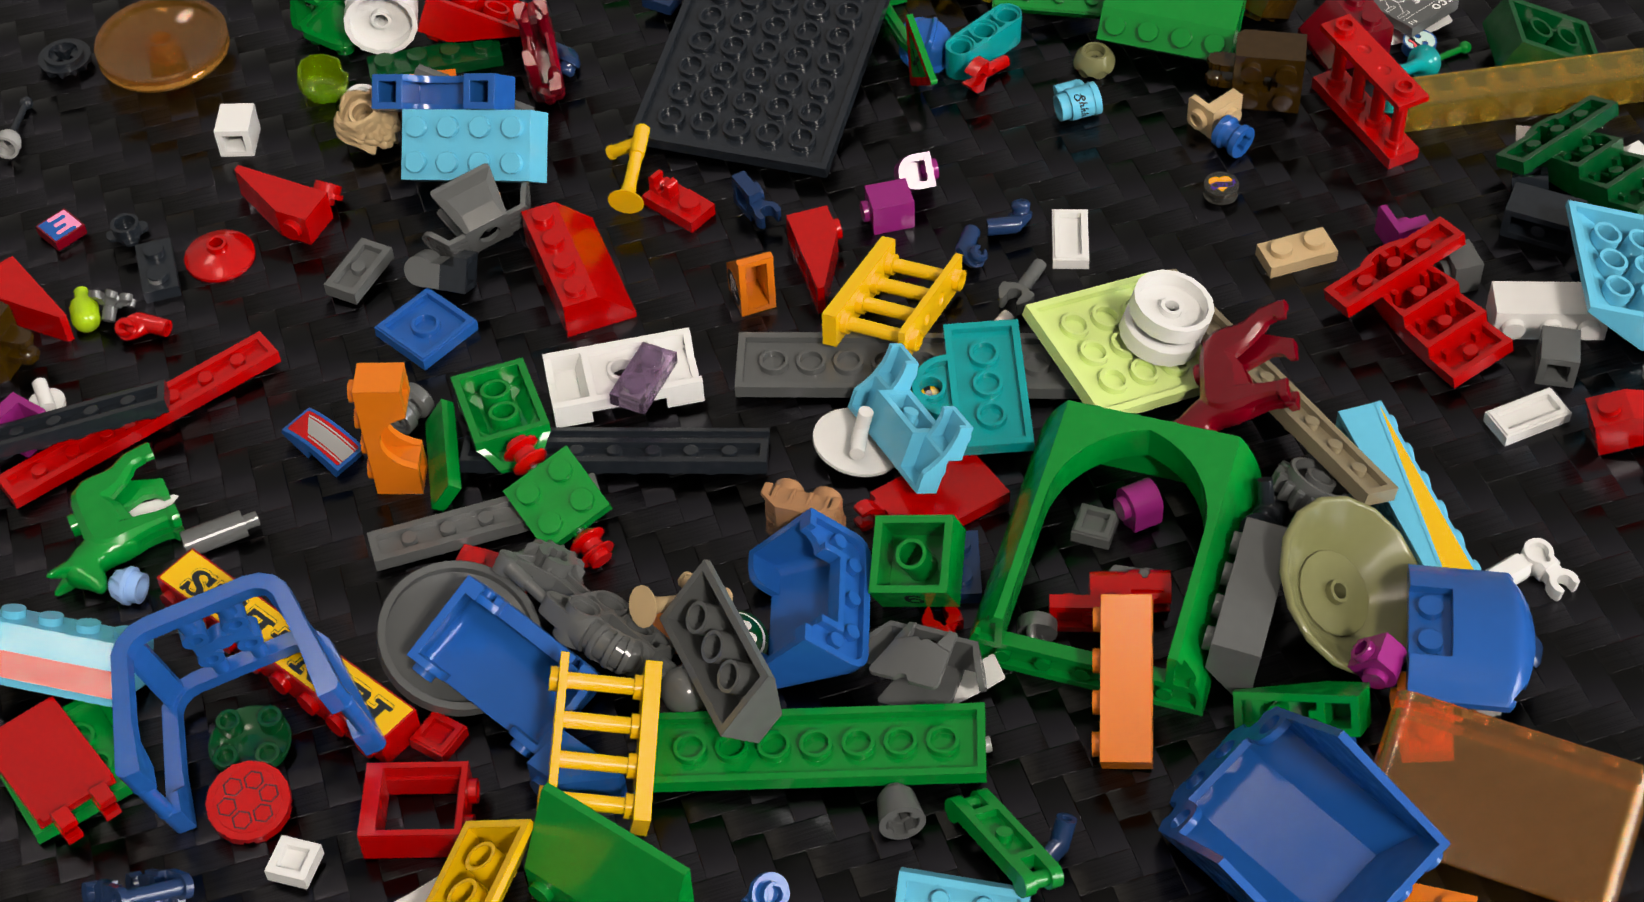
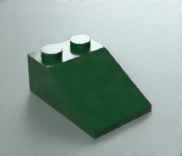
M1501 0L1482 22L1497 70L1504 74H1512L1528 79L1596 74L1604 69L1586 21L1523 0Z

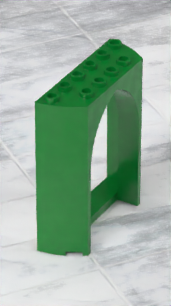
M1068 400L1052 412L1040 431L968 639L978 641L982 659L994 654L1002 669L1090 690H1100V673H1093L1092 651L1007 632L1044 519L1055 498L1072 480L1100 464L1184 482L1193 494L1200 509L1204 533L1167 658V667L1164 669L1153 666V705L1203 716L1214 676L1205 668L1209 651L1201 648L1207 626L1216 627L1218 619L1210 616L1216 594L1225 595L1227 587L1221 586L1220 581L1226 561L1231 563L1235 561L1236 556L1228 554L1234 531H1239L1241 521L1252 513L1258 502L1257 479L1262 477L1259 465L1248 445L1239 436Z

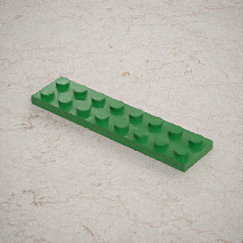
M985 702L781 709L782 715L759 743L721 737L708 711L659 713L653 793L887 786L891 783H902L903 785L987 783Z

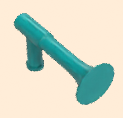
M1419 45L1410 51L1407 62L1399 65L1409 75L1413 74L1416 78L1428 80L1439 72L1441 57L1434 47ZM1386 100L1384 112L1393 113L1394 107Z

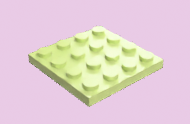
M1147 273L1027 304L1024 308L1022 316L1081 401L1085 404L1138 414L1200 395V387L1195 382L1193 367L1195 364H1199L1201 344L1195 356L1185 364L1166 367L1153 365L1138 358L1126 347L1120 337L1119 323L1138 279Z

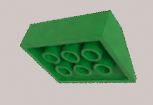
M1104 0L1096 39L1106 43L1207 62V57H1209L1210 53H1235L1237 33L1241 29L1247 0Z
M547 782L544 785L540 794L524 867L529 885L528 890L538 902H694L690 868Z

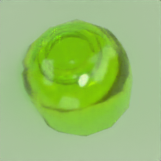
M325 54L309 55L300 60L297 67V84L300 92L308 100L319 104L334 103L346 93L349 85L348 72L344 73L338 58Z

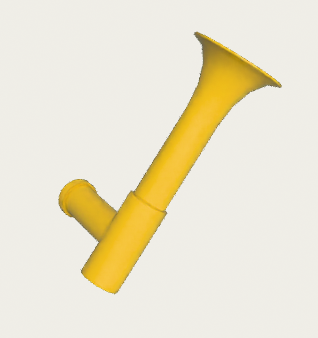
M637 124L635 126L632 138L614 145L610 144L605 149L606 155L610 160L629 153L623 185L620 190H615L608 196L610 206L622 213H637L644 207L643 199L636 194V186L650 134V128L645 124Z

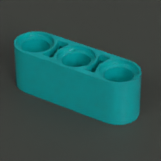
M1010 3L999 4L951 36L945 44L946 74L955 80L968 79L972 76L966 74L964 70L972 59L981 56L991 61L1017 46L1021 41V9L1017 5Z

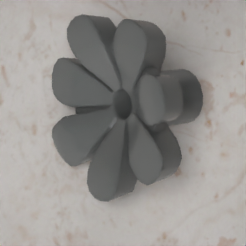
M106 289L105 293L98 290H88V296L96 300L103 307L101 320L105 322L115 323L117 310L122 307L134 308L137 301L132 299L134 295L130 293L118 295V292L112 289Z

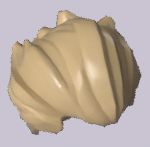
M369 88V91L348 90L341 97L339 111L336 112L334 117V128L338 139L371 155L376 154L377 146L381 149H389L393 147L394 143L398 144V132L401 127L398 112L371 109L372 88Z

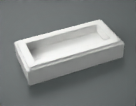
M1052 209L1053 269H1089L1088 209Z
M1549 387L1486 411L1483 421L1505 447L1569 422L1572 412Z

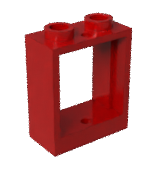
M469 761L367 763L357 838L364 859L448 857L465 822L476 821L475 814H471L472 804H477L480 800L479 778L472 777ZM458 794L454 829L385 830L389 795Z

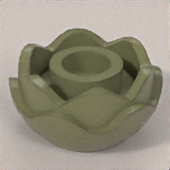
M1089 42L1080 47L1075 53L1073 65L1084 78L1094 77L1095 79H1102L1113 71L1115 56L1105 44Z

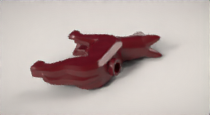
M533 0L528 3L527 8L525 2L515 3L513 5L514 16L519 26L523 46L522 57L533 99L538 104L546 103L552 105L555 101L563 99L566 92L555 32L549 17L546 0Z
M1285 299L1258 308L1238 324L1215 330L1203 342L1199 364H1195L1193 367L1195 382L1200 387V398L1179 419L1172 422L1218 432L1275 409L1288 408L1292 412L1300 410V394L1298 391L1290 392L1288 378L1265 383H1254L1248 373L1273 357H1286L1290 361L1298 360V345L1293 338L1265 334L1271 324L1287 319L1289 304Z

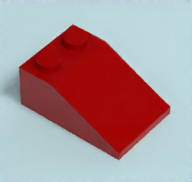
M426 0L417 31L424 33L431 40L446 42L519 37L520 31L515 20L513 5L522 1Z

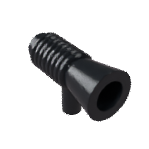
M1260 477L1257 479L1258 502L1252 513L1241 521L1239 532H1243L1247 517L1282 525L1290 510L1288 508L1289 504L1287 501L1277 498L1279 493L1274 491L1272 477Z

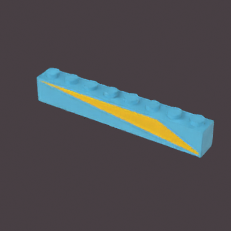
M1382 401L1338 411L1335 426L1399 488L1393 501L1371 506L1376 508L1400 531L1418 565L1481 570L1479 563L1475 559L1472 560L1465 548L1461 532L1458 529H1454L1450 522L1444 502L1438 500L1434 494L1428 474L1425 471H1421L1415 461L1411 445L1405 442L1399 433L1395 417L1392 414H1388Z

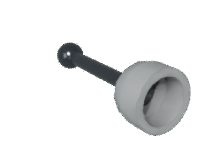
M26 96L20 99V109L11 128L0 131L1 158H15L21 149L22 140L17 130L26 111L33 107V100L30 97Z

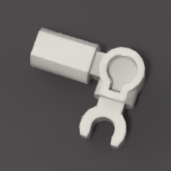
M1541 538L1529 539L1524 544L1520 554L1514 553L1485 570L1509 573L1516 585L1526 580L1529 576H1534L1539 582L1543 581L1546 584L1545 590L1547 594L1555 601H1559L1565 591L1559 584L1567 586L1571 592H1574L1580 583L1578 576L1573 571L1560 566V561L1554 556L1551 544Z

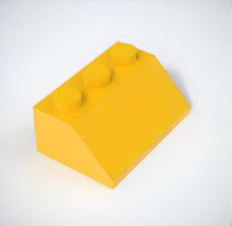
M531 819L466 821L426 902H502L528 849L534 822Z

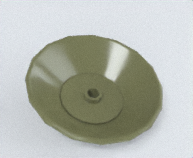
M1349 496L1318 497L1298 510L1282 538L1279 574L1287 608L1305 640L1331 665L1353 674L1355 673L1347 666L1351 659V650L1359 639L1388 632L1406 649L1408 564L1418 565L1400 531L1376 508Z

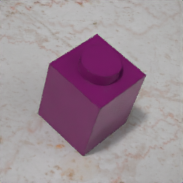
M906 178L864 186L865 201H860V212L863 222L869 221L873 235L915 227V202Z

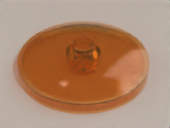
M141 0L121 9L104 23L96 36L94 52L101 72L115 85L137 92H164L193 84L216 69L228 52L230 35L222 13L204 0Z

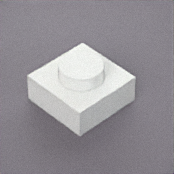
M281 835L264 870L267 880L308 889L324 855L322 845Z

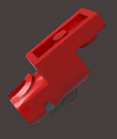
M1113 565L1109 571L1089 572L1088 595H1076L1074 593L1049 594L1048 613L1054 616L1058 622L1057 632H1093V607H1101V594H1152L1153 614L1170 612L1172 601L1171 570Z

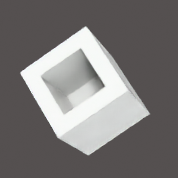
M254 103L220 104L214 128L220 156H255L261 127Z

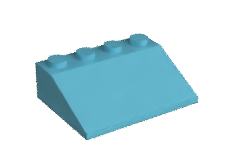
M1568 200L1565 207L1587 312L1639 350L1644 351V215Z

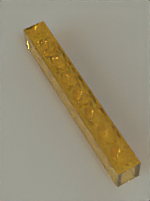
M1644 48L1412 77L1429 94V101L1408 109L1404 132L1564 112L1589 95L1616 101L1618 105L1644 102Z

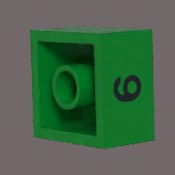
M875 515L868 593L882 607H960L966 529L954 515Z

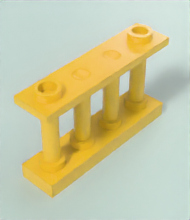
M882 236L823 311V344L837 347L846 334L855 332L902 343L911 355L914 351H919L923 338L956 292L961 291L964 287L966 271L962 270V254L955 253L944 269L899 259V255L895 254V239ZM895 273L933 281L934 283L930 288L889 279V277ZM881 292L920 302L916 308L874 297L876 294L879 295ZM867 311L903 320L905 323L901 328L859 317Z
M561 651L559 666L550 667L548 691L556 692L547 782L557 788L559 768L626 774V779L634 780L633 792L625 793V797L563 792L596 812L622 814L623 819L630 820V833L638 836H647L652 813L663 662L646 660L642 675L635 674L634 678L568 672L570 652ZM566 689L632 695L633 700H640L639 714L632 713L631 717L564 711ZM563 728L629 734V739H637L636 753H629L628 757L562 751ZM539 785L536 811L544 785Z

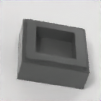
M1082 503L1071 531V541L1109 550L1119 523V517L1113 510Z

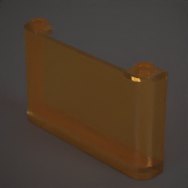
M1408 690L1397 691L1374 763L1451 843L1443 852L1441 863L1556 902H1618L1644 815L1643 765Z

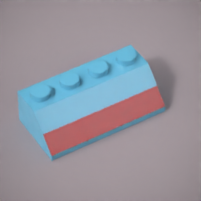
M22 604L3 605L0 609V685L112 707L110 655L117 638L128 625L112 627L102 625L100 620L94 618L76 620L66 618L63 613L58 611L36 612L27 610V607ZM154 639L147 642V644L150 646L152 650L154 647ZM135 674V688L137 691L146 684Z

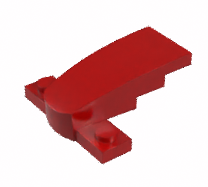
M1441 216L1404 239L1391 241L1378 247L1362 261L1360 267L1323 289L1325 300L1347 318L1373 304L1402 341L1454 389L1514 351L1513 340L1487 321L1486 310L1460 293L1458 281L1433 266L1466 245L1465 234Z

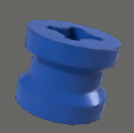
M1226 115L1215 126L1211 136V143L1217 148L1224 147L1227 149L1228 155L1233 158H1239L1251 146L1255 130L1249 125H1240L1238 119L1233 115Z

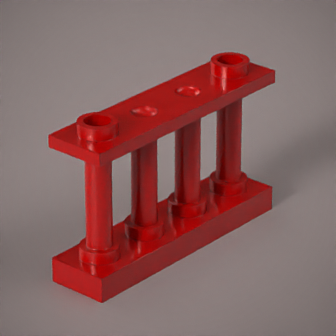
M1351 14L1320 24L1321 32L1335 45L1332 69L1313 76L1311 87L1388 170L1417 159L1419 147L1404 132L1409 108L1429 101V94ZM1347 59L1354 65L1353 78L1345 70ZM1366 79L1374 86L1372 98L1365 91ZM1386 100L1394 107L1392 119L1384 112Z

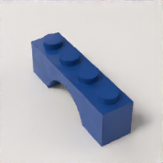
M464 73L461 76L372 74L371 109L389 112H402V109L515 110V77L496 73Z

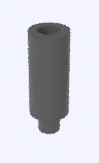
M237 510L183 530L179 534L186 552L193 548L200 554L248 537L247 530L261 524L256 511L241 515L240 511Z

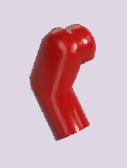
M136 312L118 319L114 330L123 340H135L149 333L168 337L172 331V321L147 313Z

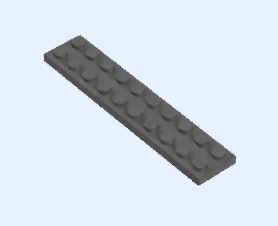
M739 332L734 387L735 397L851 398L854 388L869 377L880 364L886 354L889 343L896 342L851 332L844 336L837 347L823 344L822 332ZM927 333L923 338L919 351H914L912 354L919 363L918 368L925 361L933 357L945 355L943 333ZM1020 333L1029 399H1080L1036 334Z

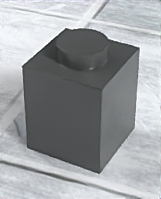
M1542 326L1536 349L1535 384L1566 388L1574 387L1580 366L1581 330Z

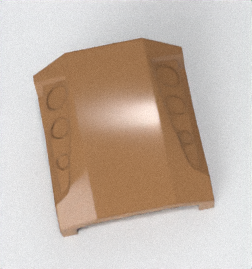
M781 478L776 481L774 487L773 483L765 482L761 490V496L765 500L766 532L769 536L809 508L817 510L846 527L842 496L831 487L820 486L814 489L813 492L807 493L796 480Z

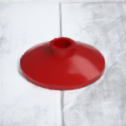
M216 230L198 237L189 245L185 252L184 263L188 273L200 281L209 283L225 282L237 278L251 267L255 260L256 250L253 241L246 234L236 230Z

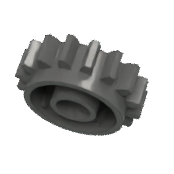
M1297 457L1291 460L1290 463L1283 460L1272 475L1274 491L1279 493L1277 498L1287 501L1290 510L1298 511L1318 497L1349 496L1353 498L1318 461Z

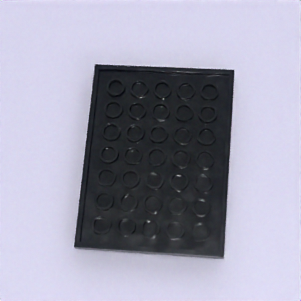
M684 0L628 134L629 139L633 137L637 124H645L650 128L647 147L827 178L890 0Z

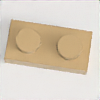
M1321 227L1259 243L1256 246L1255 254L1268 276L1274 278L1337 261L1338 250L1325 229Z

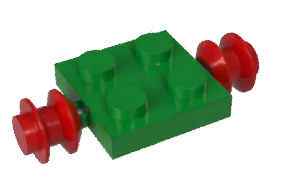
M522 434L516 436L507 444L504 460L506 462L516 461L513 472L515 475L524 476L503 490L504 494L537 539H542L545 542L552 540L555 544L564 545L575 537L570 551L583 554L581 560L585 563L584 568L590 566L593 569L601 567L612 557L611 551L614 548V543L601 540L604 534L602 527H588L613 508L567 445L545 460L547 451L544 448H534L538 441L535 435L526 436Z

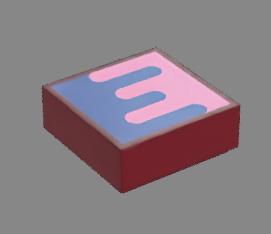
M65 208L35 226L38 235L58 251L87 234L85 224Z

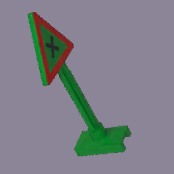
M890 0L883 21L899 45L908 54L911 85L928 86L937 84V78L913 14L905 15V27L892 8L894 5L906 3L907 0Z

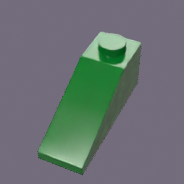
M1322 681L1235 689L1233 691L1235 729L1243 724L1251 727L1261 718L1263 713L1277 706L1342 729L1350 737H1361L1371 724L1370 682Z

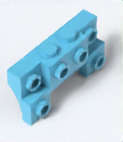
M889 343L886 354L874 372L854 388L848 408L856 418L860 407L868 406L872 408L874 414L868 432L916 494H935L946 472L948 461H962L966 447L971 440L973 427L955 406H942L941 412L937 420H935L910 390L913 380L917 376L919 363L902 343Z

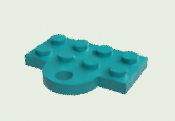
M1018 319L943 324L945 355L933 357L920 365L917 376L912 383L913 394L935 420H937L942 406H955L973 427L971 440L963 456L1034 451V434ZM927 386H935L941 390L938 394L932 396L921 392Z

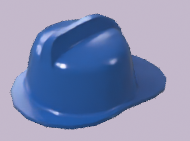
M935 16L933 18L915 17L914 19L934 73H939L945 69V44L952 35L948 28L938 21V18ZM899 45V55L902 61L909 67L908 54Z

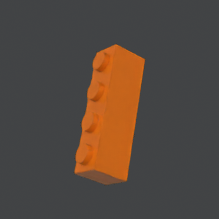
M1101 594V607H1093V632H1100V648H1093L1092 668L1093 673H1100V690H1092V714L1100 715V731H1092V757H1100L1102 769H1153L1152 594Z

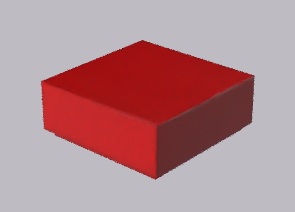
M431 712L409 738L413 749L438 762H444L450 759L469 736L467 726L444 714Z

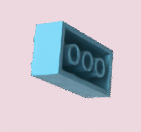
M402 109L401 180L449 182L486 163L490 166L496 183H547L548 113L535 110Z

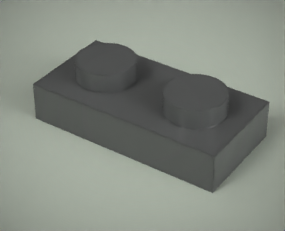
M361 238L324 283L326 294L357 305L393 260L392 247Z

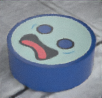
M1423 30L1412 38L1404 34L1401 49L1403 54L1408 57L1410 51L1419 45H1429L1436 49L1437 39L1434 34L1427 30Z

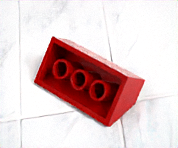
M557 202L521 211L526 243L567 337L637 317L633 303L592 217Z

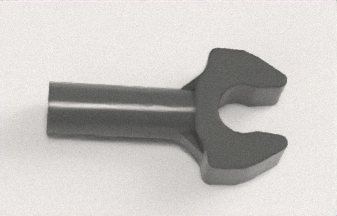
M1037 258L1017 283L1003 281L999 286L998 292L999 307L1003 308L1009 299L1017 298L1016 314L1019 315L1023 313L1027 304L1034 303L1035 293L1030 291V289L1046 269V263Z

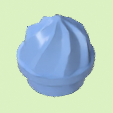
M134 566L116 569L108 581L109 593L112 598L122 605L129 606L131 603L141 604L149 590V576Z

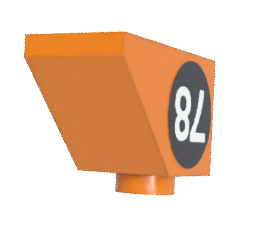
M771 251L726 262L728 287L742 317L777 307L774 263Z

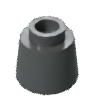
M891 783L885 786L881 793H879L877 797L879 831L884 837L895 840L906 839L916 835L923 829L926 823V816L914 791L910 787L902 783Z

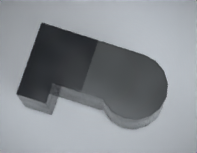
M424 249L406 261L404 273L407 280L413 285L466 294L476 287L478 252L463 250L454 257L440 256L434 250Z

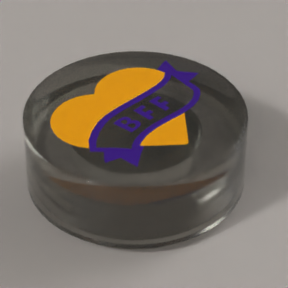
M1214 172L1205 178L1203 195L1209 202L1216 205H1227L1237 199L1239 181L1234 175L1227 172Z

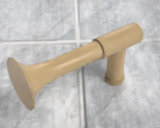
M686 571L680 575L678 585L681 588L692 576V573ZM644 585L636 586L629 597V611L633 621L641 628L650 627L654 623L657 614L664 612L676 595L654 596L648 587ZM726 588L730 598L733 601L732 591L729 588Z

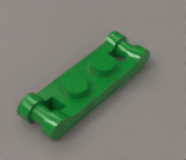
M988 788L974 790L971 792V796L966 798L957 795L945 800V811L948 819L952 823H959L1012 881L1013 888L1020 898L1033 896L1037 893L1038 889L1043 887L1051 890L1064 884V874L1059 863Z

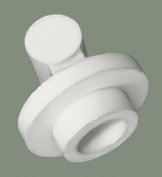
M37 378L32 382L35 393L30 397L29 401L42 407L46 412L66 406L67 402L63 392L56 388H49L45 378Z

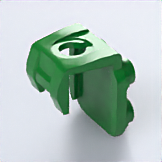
M290 0L292 26L296 30L301 31L304 38L314 45H323L333 49L339 55H350L355 51L356 45L351 42L344 28L345 0Z

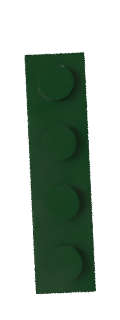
M499 38L446 42L425 47H415L392 54L380 53L367 56L371 84L372 74H414L419 64L434 70L455 68L456 73L504 65Z

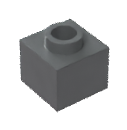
M1470 239L1465 240L1466 245L1435 264L1437 269L1459 282L1460 293L1479 290L1484 263Z

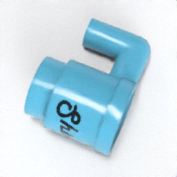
M1075 79L1053 85V105L1059 121H1074L1102 113V98L1095 82L1084 83L1080 79Z

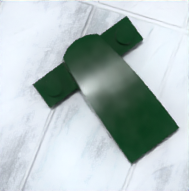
M1589 95L1564 112L1537 122L1529 128L1524 137L1495 154L1497 167L1512 171L1515 174L1525 175L1531 173L1536 167H1548V181L1576 198L1587 200V204L1644 215V155L1624 151L1623 138L1593 132L1619 115L1618 102Z

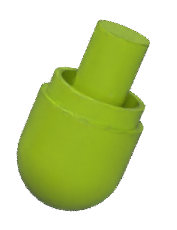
M80 286L73 291L75 298L71 301L69 307L71 322L76 330L90 333L100 325V309L97 301L88 296V288Z

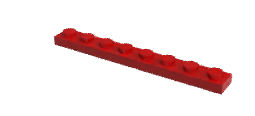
M258 331L166 382L170 390L168 413H164L155 419H142L131 422L118 429H106L95 432L79 440L70 439L56 443L1 473L0 488L16 509L281 362L279 352Z

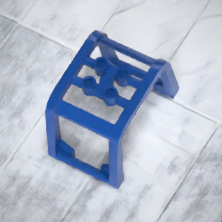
M258 572L241 576L147 615L129 625L117 638L110 655L115 774L159 818L163 819L177 833H184L197 827L188 775L184 712L188 703L204 691L301 652L318 698L332 715L340 711L345 715L351 736L365 755L369 756L384 749L386 739L333 642L312 627L286 582L273 574ZM267 596L283 616L291 632L264 642L257 618L247 616L242 602L253 597ZM218 613L220 622L207 629L203 618ZM178 629L182 646L185 649H192L196 653L198 664L203 668L179 679L150 648L147 642ZM236 642L241 652L225 658L223 649L232 646ZM135 674L163 702L162 728L166 798L156 789L154 766L141 743L137 716Z

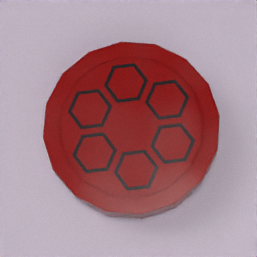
M248 760L233 764L218 774L209 787L205 802L208 820L222 838L233 844L244 845V843L255 842L258 844L265 842L279 833L290 818L292 811L290 785L279 769L266 762Z

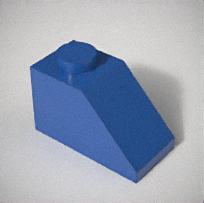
M562 731V751L598 754L566 731ZM551 739L527 762L531 779L530 786L537 795L539 785H545L548 780ZM559 768L557 788L561 791L625 797V793H628L625 774Z

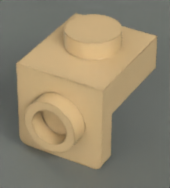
M1232 88L1211 103H1207L1195 94L1189 98L1187 122L1194 129L1199 130L1211 139L1215 126L1224 116L1233 115L1240 121L1243 94Z

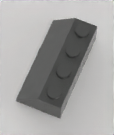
M1250 517L1246 518L1243 532L1234 531L1228 554L1236 556L1234 563L1226 561L1220 581L1221 586L1227 587L1225 595L1216 594L1210 616L1218 619L1216 627L1207 626L1201 648L1209 651L1205 668L1232 695L1235 689L1253 688L1281 584L1279 574L1281 544L1287 527Z
M704 559L659 619L720 736L759 743L782 715L775 677L711 561Z

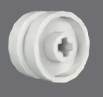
M345 0V32L352 43L367 52L392 54L403 50L414 40L418 30L419 1Z
M1163 269L1148 272L1138 279L1119 323L1120 337L1132 353L1153 365L1173 367L1185 364L1195 356L1203 335L1211 322L1215 312L1213 299L1203 285L1183 273Z

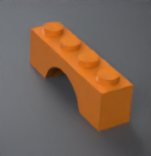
M404 362L357 363L354 379H349L347 383L348 402L355 405L354 425L356 429H361L362 432L360 440L361 452L368 455V478L374 479L378 494H424L428 463L423 441L407 436L397 431L391 425L396 421L406 418L410 386Z

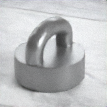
M1026 612L1017 619L1016 634L1052 642L1057 637L1058 622L1054 616L1047 612Z

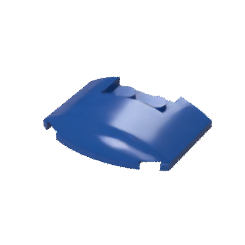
M1408 564L1406 703L1510 713L1517 703L1514 699L1523 689L1526 690L1534 666L1536 650L1533 618L1528 603L1512 576L1506 572Z

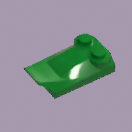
M523 358L450 377L459 411L463 415L476 451L493 464L499 472L503 474L511 472L516 465V461L506 462L504 460V454L507 451L506 446L516 436L522 434L526 436L535 435L538 441L534 448L545 449L551 432L550 423Z

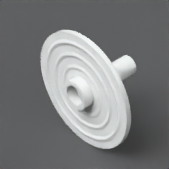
M868 406L860 407L857 418L849 408L837 409L825 414L816 423L812 437L814 448L820 458L832 468L857 477L878 476L894 468L892 462L868 433L874 414L872 408Z

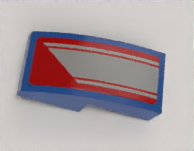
M310 407L281 431L307 458L313 455L335 477L339 476L363 455L361 444L328 417Z

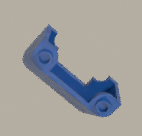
M809 508L749 551L748 572L750 581L756 588L771 596L768 655L762 652L761 654L775 677L777 689L853 673L863 667L868 662L870 594L868 591L871 551L860 535L813 508Z
M470 575L463 581L407 654L416 662L412 666L416 673L430 683L436 677L446 682L507 729L508 733L514 738L510 745L528 759L533 754H536L552 738L556 692L548 691L550 667L559 666L561 651L570 652L568 672L602 675L507 600ZM566 689L564 711L581 712L597 692Z

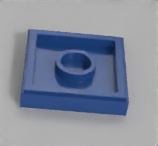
M425 288L374 327L378 338L424 370H427L479 329L476 319L430 288Z

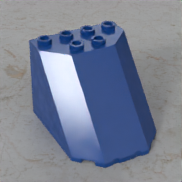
M1277 706L1263 713L1261 718L1251 727L1243 724L1225 737L1222 743L1192 772L1190 777L1173 792L1169 804L1174 809L1162 820L1158 830L1237 902H1403L1411 894L1412 886L1425 872L1433 870L1441 862L1443 852L1451 845L1448 839L1344 730Z

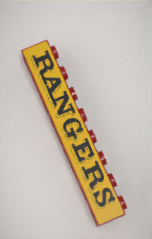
M193 548L157 577L162 591L160 599L166 608L235 579ZM260 596L242 602L247 616L257 618L264 642L291 632L279 611ZM218 613L203 618L207 629L220 622ZM236 642L232 646L223 649L228 654L232 651L235 654L241 652ZM301 652L252 671L254 674L261 672L268 677L273 687L281 694L289 693L295 697L302 709L309 715L314 716L318 714L322 717L336 735L340 737L346 735L353 740L345 715L341 711L332 715L318 698ZM340 655L386 739L384 749L366 757L372 758L374 756L382 763L392 762L410 745L409 738L420 727L417 711ZM355 743V745H356V747L358 748V750H359L363 755H365V753H364V752L360 749V747Z

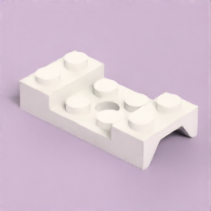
M689 327L542 354L556 427H568L594 422L592 413L594 411L632 405L620 399V395L624 390L623 386L626 387L631 384L641 383L646 389L647 393L641 403L666 398L667 406L670 408L705 401L702 376H699ZM656 348L662 352V355L656 352ZM649 354L659 358L663 356V359L667 360L668 365L665 364L661 371L647 373L641 366V363L645 356ZM621 369H627L631 371L629 374L625 376H618L614 374L616 371Z

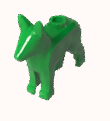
M148 442L123 454L104 472L81 481L72 492L71 507L74 513L67 515V519L74 536L82 535L84 540L66 562L55 567L46 575L49 579H61L55 590V596H62L75 588L103 594L108 590V579L106 576L108 570L135 558L161 542L171 539L182 540L179 532L185 529L175 504L155 512L134 517L129 513L143 501L155 498L162 501L171 499L163 478L131 480L137 468L155 459Z

